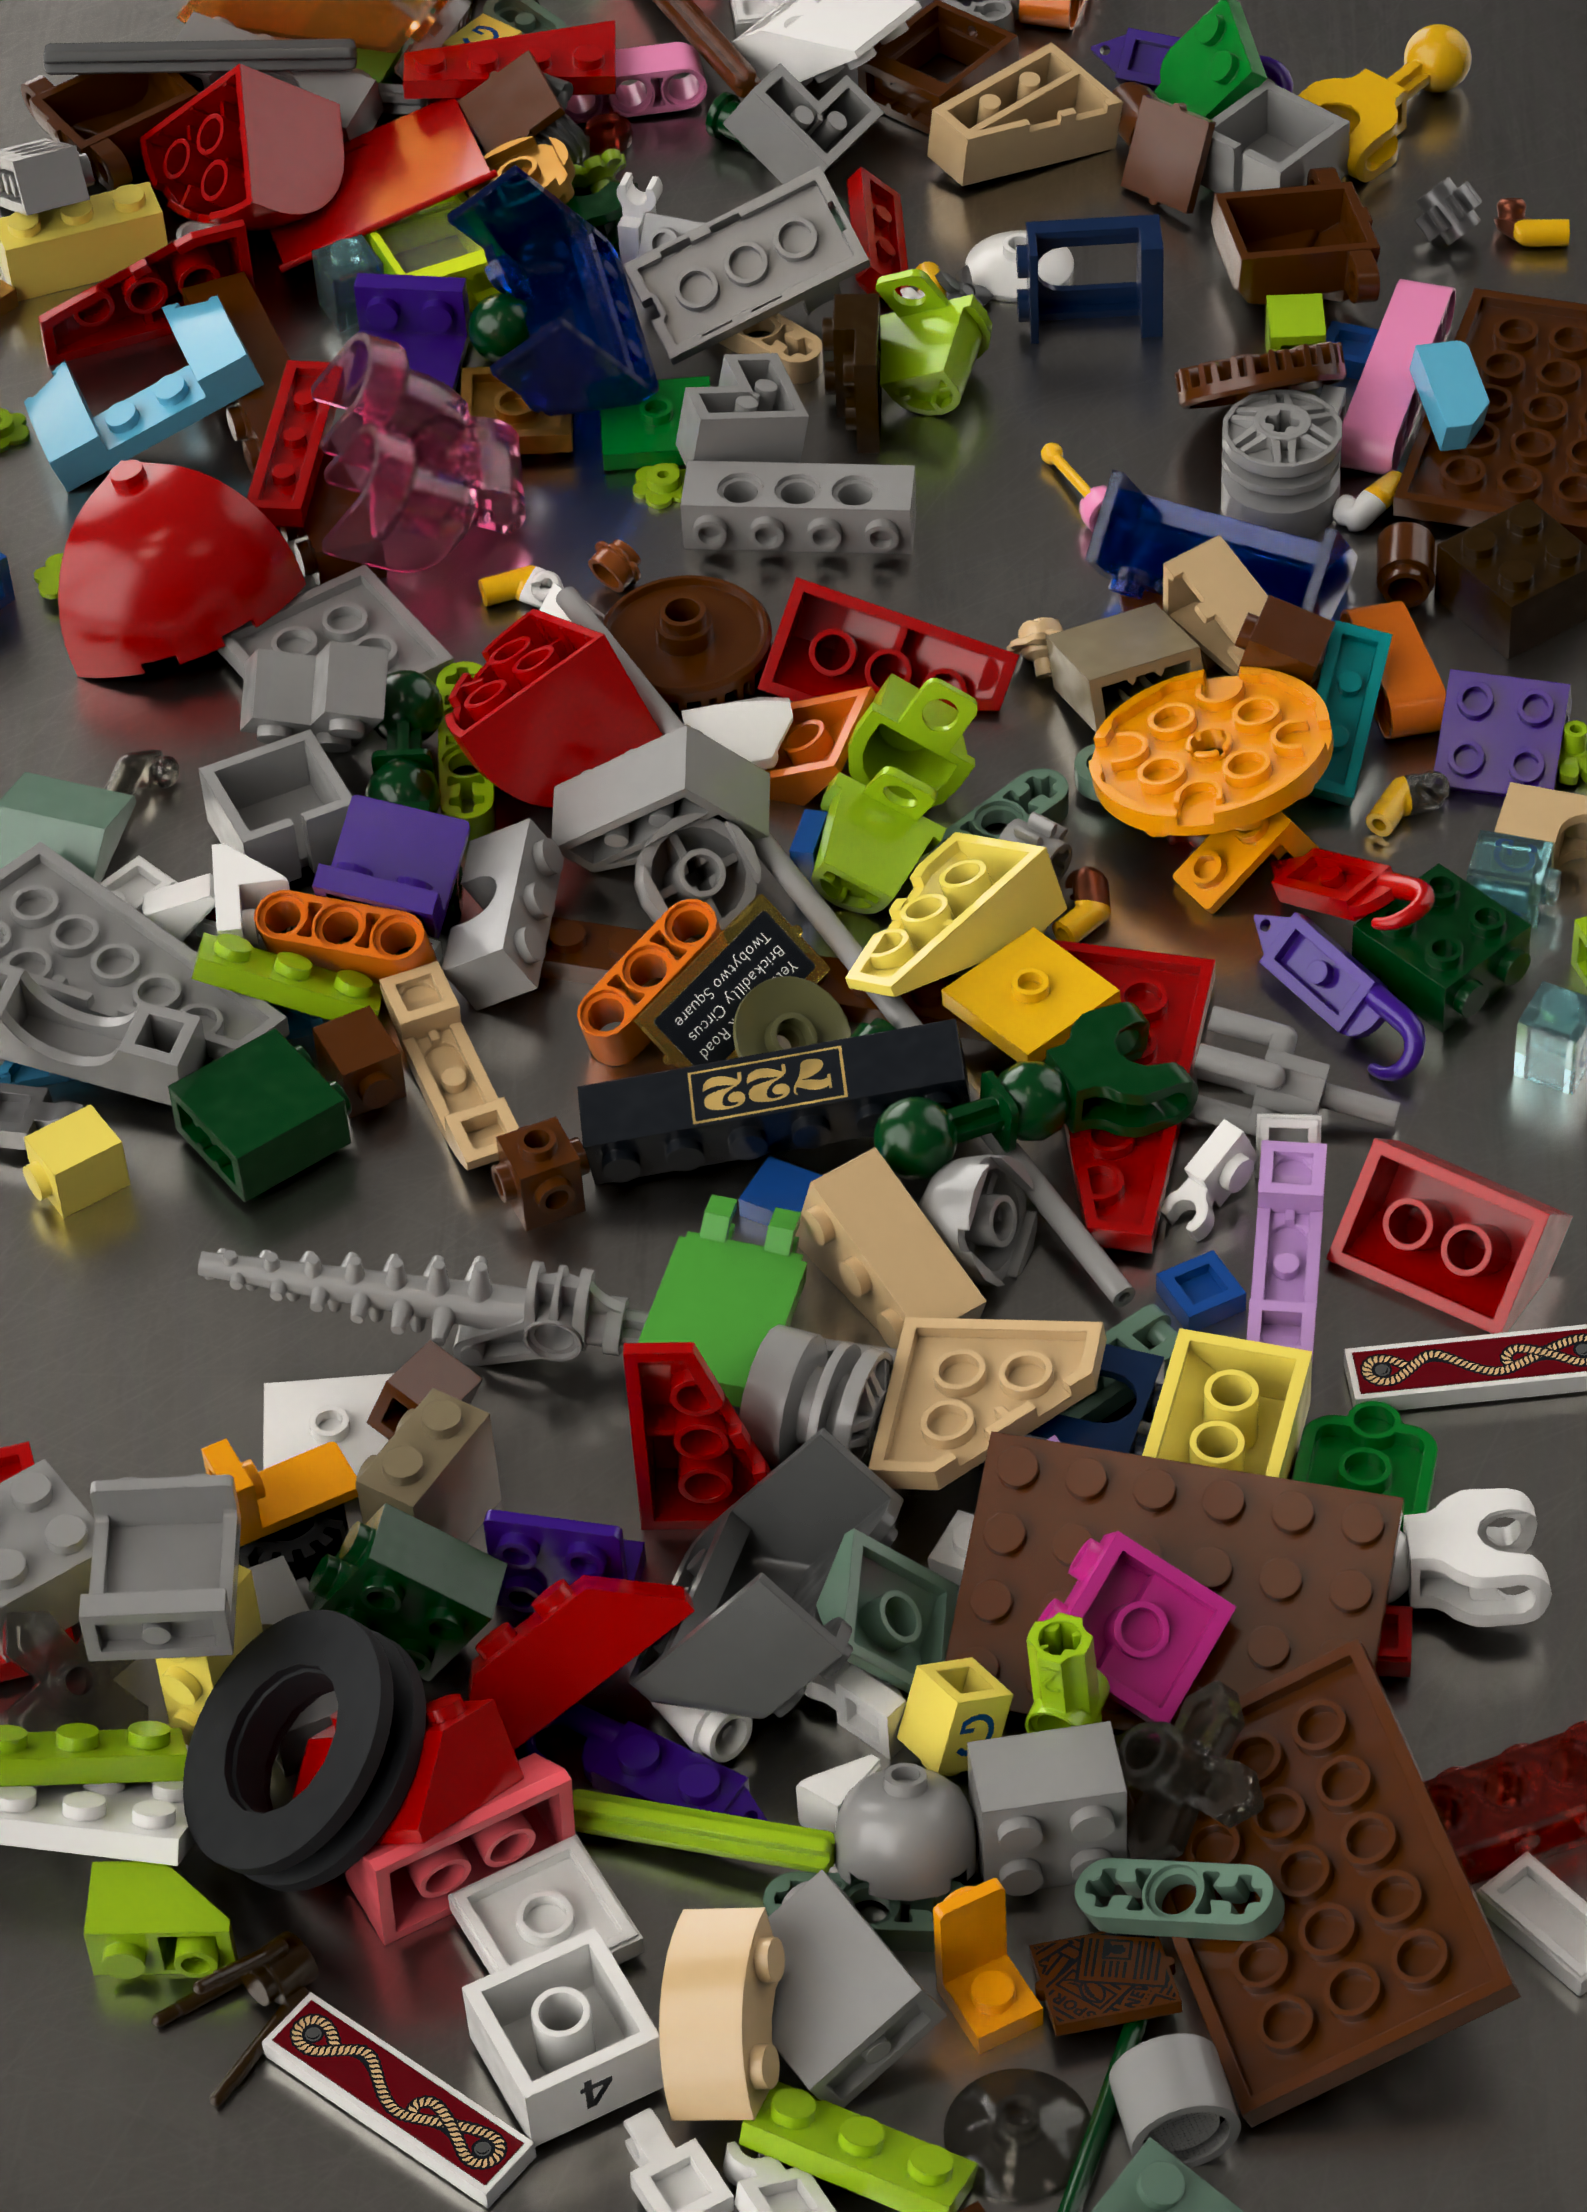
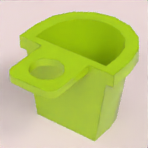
M910 269L879 277L876 283V291L894 311L893 313L880 315L881 387L893 401L913 413L930 416L943 415L953 411L961 402L976 359L980 358L989 348L993 323L987 311L973 294L948 300L927 273L920 269ZM906 285L914 286L922 290L925 296L920 299H907L897 294L895 289Z
M891 673L876 694L874 701L857 723L848 743L849 773L852 779L867 785L883 767H894L924 782L937 791L938 795L935 803L930 808L944 803L960 788L975 767V758L967 754L963 733L978 712L976 699L939 678L928 679L919 689ZM939 699H945L950 701L956 706L957 709L953 708L952 706L944 703ZM887 786L897 796L910 800L917 799L913 793L902 787Z
M890 766L883 767L867 785L838 772L829 782L820 805L822 811H828L811 877L814 888L822 897L848 911L874 914L884 910L896 897L920 857L932 851L942 841L947 828L923 816L935 803L938 795L937 791L924 782ZM887 786L902 787L913 793L917 799L910 800L897 796Z

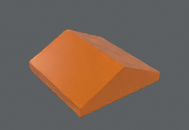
M871 686L791 702L794 720L778 750L777 764L774 768L765 769V771L770 773V800L805 806L828 786L829 782L838 772H842L848 759V743L854 729L876 696Z

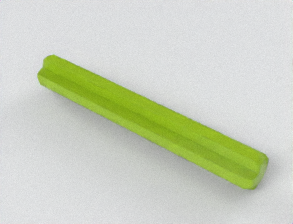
M583 1789L573 1790L575 1832L818 1873L820 1870L828 1873L835 1864L834 1834L830 1831Z

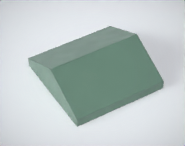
M24 772L0 799V869L41 841L98 883L102 882L137 801L134 795Z
M854 1528L844 1534L816 1607L823 1626L832 1619L841 1617L852 1627L848 1643L853 1647V1651L847 1660L848 1662L909 1694L917 1665L943 1662L946 1659L957 1604L958 1585Z

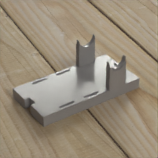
M821 166L623 264L624 270L643 308L646 309L654 304L660 317L651 322L672 365L801 301L809 316L817 307L834 300V294H841L839 282L871 267L869 258ZM833 208L845 228L842 232L830 211ZM741 220L740 222H738V223H736V224H734V225H732V226H730V227L724 229L723 231H721V232H719V233H717V234H715V235H712L713 233H715V232H717V231H719V230H721V229H723V228H725V227H727V226H729V225H731V224H733V223H735V222ZM692 244L691 247H689V248H687V249H685V250H683V251H681V252H679V253H677V254H675V255H673V256H671V257H669V258L663 260V258H665V257H667V256H669V255H671V254H673V253H675V252H677V251H679V250H681V249H683V248H685V247H687V246H689V245Z

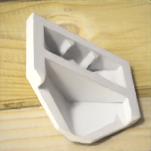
M755 697L681 711L684 725H689L701 731L707 737L764 770L774 768L777 764L778 750L794 720L790 699L781 697Z

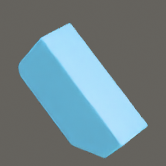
M1458 340L1416 345L1409 370L1439 450L1464 449L1483 426L1490 403L1471 351L1466 343Z

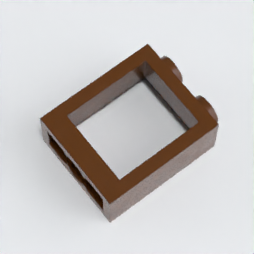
M934 0L906 21L909 29L889 43L882 45L879 42L874 46L877 54L868 62L857 67L858 86L884 111L883 114L929 135L933 108L1019 60L1018 35L940 0ZM938 53L969 66L947 84L918 71L920 67Z

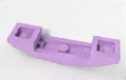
M1262 1140L1251 1299L1249 1300L1246 1340L1312 1351L1313 1364L1327 1144Z

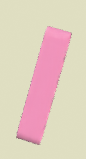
M685 42L616 49V94L572 95L567 103L565 114L577 124L694 108L703 101L708 87L699 52L692 45ZM689 73V75H687L684 78L673 79V77L677 74ZM630 79L638 80L631 85H620ZM459 104V107H460V109H461V111H462V113H463V115H464V117H465V119H466V121H467V123H468V125H469V128H470V130H471L473 136H476V134H475L473 128L471 127V125H470V123H469V121H468L466 115L464 114V112H463V110H462V108H461V106H460V104Z
M1399 279L1342 423L1340 468L1384 475L1392 470L1397 471L1422 405L1409 370L1415 346L1446 342L1455 309L1456 289L1454 287Z

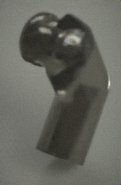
M149 749L127 753L117 762L104 789L135 795L137 789L151 788L154 785L160 788H169L175 784L179 776L178 762L171 756H164L161 750Z

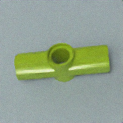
M1058 1612L1053 1618L1048 1620L1035 1621L1026 1640L1034 1700L1025 1721L1027 1733L1102 1722L1101 1710L1109 1695L1110 1685L1107 1678L1096 1667L1094 1639L1083 1627L1082 1618Z

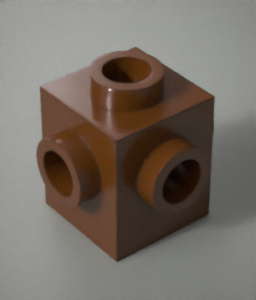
M556 1116L532 1125L520 1127L517 1130L496 1137L499 1164L491 1167L493 1181L501 1200L504 1203L508 1201L511 1203L526 1232L586 1211L582 1176L590 1172L588 1158L579 1138L569 1139Z

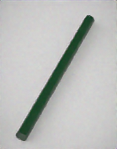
M1149 2019L1124 2023L1057 2212H1082L1118 2110L1109 2084L1110 2070L1125 2052L1141 2043Z

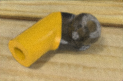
M1431 770L1424 774H1411L1395 778L1387 786L1367 815V827L1375 835L1387 837L1391 835L1403 817L1431 813L1439 809L1450 793V783L1447 777L1439 771Z

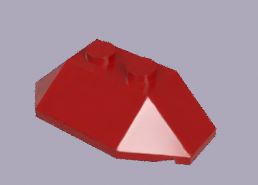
M583 1575L569 1585L565 1579H561L544 1590L532 1602L531 1606L536 1612L514 1629L509 1622H505L492 1630L476 1645L475 1650L479 1653V1656L472 1660L467 1701L494 1699L512 1747L515 1750L695 1611L691 1596L683 1586L590 1575Z

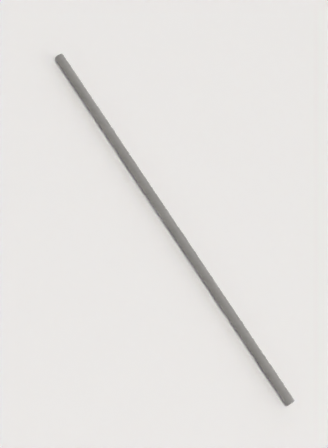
M571 586L559 591L556 596V603L572 623L605 634L662 735L668 734L675 728L685 726L578 591ZM743 831V833L749 839V837L747 836V831ZM770 832L769 837L750 840L755 847L759 859L847 970L850 971L863 948ZM866 992L895 1029L923 1024L900 995L890 997ZM969 1082L971 1102L980 1099V1095ZM992 1133L980 1136L994 1155L1011 1156L1023 1164L1032 1179L1034 1191L1023 1190L1112 1304L1115 1307L1127 1305L1136 1293L1133 1286L1016 1141V1149L1014 1151L1006 1153Z

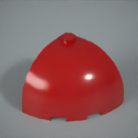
M240 63L140 137L146 172L153 188L162 191L169 201L167 206L177 214L212 227L243 219L247 231H263L296 222L319 210L334 197L341 184L344 172V144L340 104Z
M121 460L111 469L109 475L83 505L70 530L62 557L58 587L59 619L62 636L77 677L113 678L144 674L146 669L144 663L176 655L179 664H183L224 647L225 643L222 636L241 627L250 620L253 626L259 627L284 608L304 588L306 582L291 548L279 530L253 503L230 486L207 474L182 466L140 462L138 460Z
M534 608L515 621L481 652L486 663L473 678L470 673H463L448 698L454 710L445 715L447 727L457 744L482 776L496 787L519 800L553 808L554 786L580 775L585 770L593 769L623 755L630 749L638 748L663 736L605 634Z

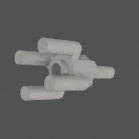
M1214 1005L1208 1024L1209 1031L1265 1045L1269 1048L1265 1059L1201 1043L1194 1068L1198 1069L1196 1079L1242 1090L1245 1094L1253 1095L1254 1100L1252 1108H1247L1198 1094L1196 1104L1187 1118L1219 1126L1223 1119L1244 1131L1245 1134L1256 1136L1257 1113L1318 1115L1321 1107L1383 1125L1395 1126L1400 1102L1327 1083L1330 1072L1329 1064L1294 1055L1298 1034L1293 1027Z

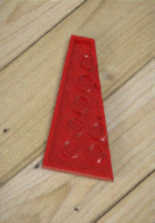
M1053 940L1120 990L1121 1002H1130L1138 1006L1150 1022L1146 1050L1142 1057L1134 1063L1147 1066L1176 1062L1184 1067L1192 1078L1215 980V959ZM1182 1122L1139 1138L1118 1136L1099 1129H1088L1072 1134L1066 1124H1064L1083 1225L1101 1247L1152 1254L1161 1215L1160 1209L1165 1198Z

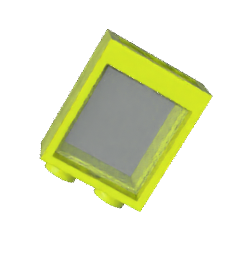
M464 192L361 237L364 260L374 274H378L374 263L370 261L369 256L375 261L380 274L466 278L470 312H473L477 304L484 298L497 293H508L509 291L505 261L508 258L507 254L476 212Z

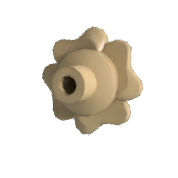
M1040 617L1022 623L1018 630V638L1010 641V644L1006 647L1007 651L1018 655L1021 654L1027 661L1034 662L1037 679L1052 678L1046 636L1063 631L1060 621L1052 617Z

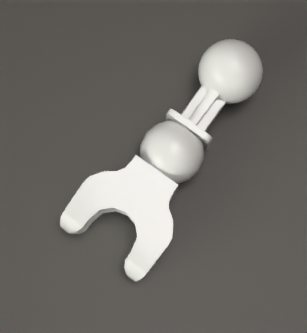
M1509 1488L1460 1490L1443 1499L1436 1508L1426 1513L1403 1515V1532L1400 1531L1387 1604L1396 1601L1408 1591L1410 1607H1413V1609L1434 1608L1445 1612L1454 1620L1474 1627L1519 1625L1540 1618L1550 1604L1552 1592L1548 1574L1542 1563L1533 1555L1524 1554L1532 1545L1537 1529L1536 1514L1530 1499L1523 1492ZM1508 1517L1515 1519L1513 1523L1506 1527H1488L1489 1524L1498 1518ZM1517 1585L1529 1588V1590L1517 1595H1506L1497 1589Z

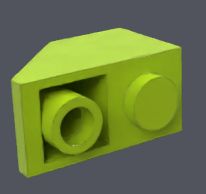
M139 1861L92 1862L83 1935L94 1976L110 1975L120 1979H132L140 1975L183 1974L188 1977L202 1978L238 1960L230 1919L170 1865Z

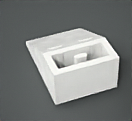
M786 0L731 43L756 70V75L761 81L781 63L805 87L813 80L811 77H814L817 83L831 78L845 67L843 65L845 63L850 70H853L868 62L877 54L873 46L879 41L882 45L889 43L909 29L905 21L922 7L916 0Z

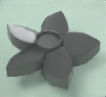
M968 265L964 266L956 274L955 278L943 271H939L935 275L940 285L950 293L947 296L948 300L973 294L980 304L984 306L994 297L986 287L981 285L974 286L972 284V276Z

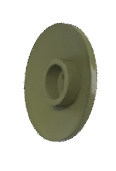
M780 976L758 984L742 999L734 1018L733 1040L738 1057H745L783 1050L778 1042L777 1035L785 1037L790 1042L791 1048L850 1038L851 1029L846 1015L838 1002L822 987L803 978Z

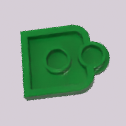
M1220 0L1169 49L1160 69L1161 83L1154 91L1159 99L1171 104L1185 103L1188 111L1211 120L1267 80L1264 67L1239 1Z
M1367 1401L1354 1406L1347 1416H1321L1305 1426L1301 1436L1292 1480L1404 1498L1403 1515L1426 1513L1429 1511L1438 1447L1433 1436L1417 1426L1404 1424L1400 1414L1392 1406L1383 1402ZM1402 1517L1401 1528H1400V1531H1402V1532H1403V1517Z

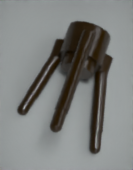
M283 1931L255 1952L197 1980L193 1984L194 1992L153 2015L152 2024L156 2027H162L243 1983L251 1996L259 2004L267 2006L273 2001L281 2004L211 2094L210 2103L213 2106H221L232 2091L238 2087L264 2054L262 2041L309 1994L306 1986L318 1978L317 1964L301 1939L292 1932Z

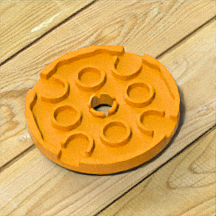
M1240 666L1239 676L1207 679L1205 669L1161 681L1122 703L1104 720L1093 738L1095 750L1092 760L1088 762L1096 796L1102 806L1115 818L1129 826L1145 831L1146 834L1152 837H1165L1168 835L1198 836L1234 829L1239 831L1256 829L1265 822L1266 818L1277 814L1297 800L1307 797L1313 791L1314 785L1319 781L1329 765L1333 753L1334 738L1325 702L1312 687L1302 680L1280 671L1249 666Z

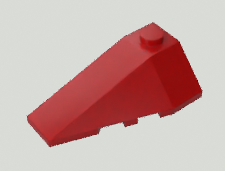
M243 219L190 232L38 316L48 366L174 334L162 307L174 303L184 306L181 288L244 271L255 291L247 230Z
M796 577L757 689L782 698H789L794 702L869 686L877 694L892 673L919 689L930 678L942 679L976 699L978 711H1000L1020 655ZM939 699L944 703L957 709L956 706L950 701L945 699Z
M694 1342L623 1343V1359L641 1530L705 1529L772 1470Z

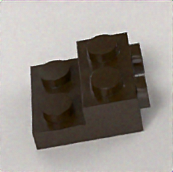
M879 293L834 294L833 317H823L822 320L823 351L834 352V361H825V395H836L837 417H845L846 431H856L857 453H880L882 387L880 385L881 328Z

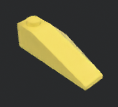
M960 832L953 833L917 865L910 876L913 886L907 898L895 899L889 909L892 922L887 930L872 935L845 979L850 989L897 997L983 962L1032 927H1035L1044 934L1047 927L1067 910L1047 848Z

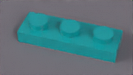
M1334 620L1336 623L1327 643L1316 692L1325 702L1329 713L1334 747L1326 771L1314 785L1313 791L1308 796L1351 806L1393 634Z

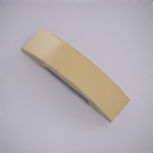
M432 962L379 979L386 1007L406 1059L425 1102L454 1155L467 1171L498 1161L496 1137L517 1130L519 1126L505 1097L498 1098L461 1022L460 1005L439 962Z

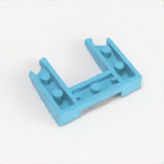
M217 295L211 296L206 302L186 306L174 303L162 307L189 365L173 374L162 377L158 382L133 396L113 404L104 412L93 417L66 361L56 367L52 372L53 377L34 397H28L24 401L30 421L46 458L67 492L112 469L121 460L126 461L264 385Z

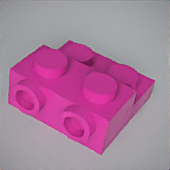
M1119 1531L1104 1535L1100 1543L1089 1538L1078 1551L1070 1565L1068 1574L1076 1578L1077 1582L1066 1601L1063 1603L1054 1598L1044 1609L1038 1621L1053 1618L1058 1612L1082 1618L1083 1627L1094 1639L1096 1667L1107 1678L1110 1685L1108 1697L1157 1729H1166L1237 1606Z

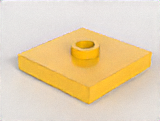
M1035 927L1020 935L941 990L942 1005L1017 1062L1043 1061L1046 1058V1050L1062 1045L1069 1039L1071 1027L1082 1014L1121 1002L1120 990Z

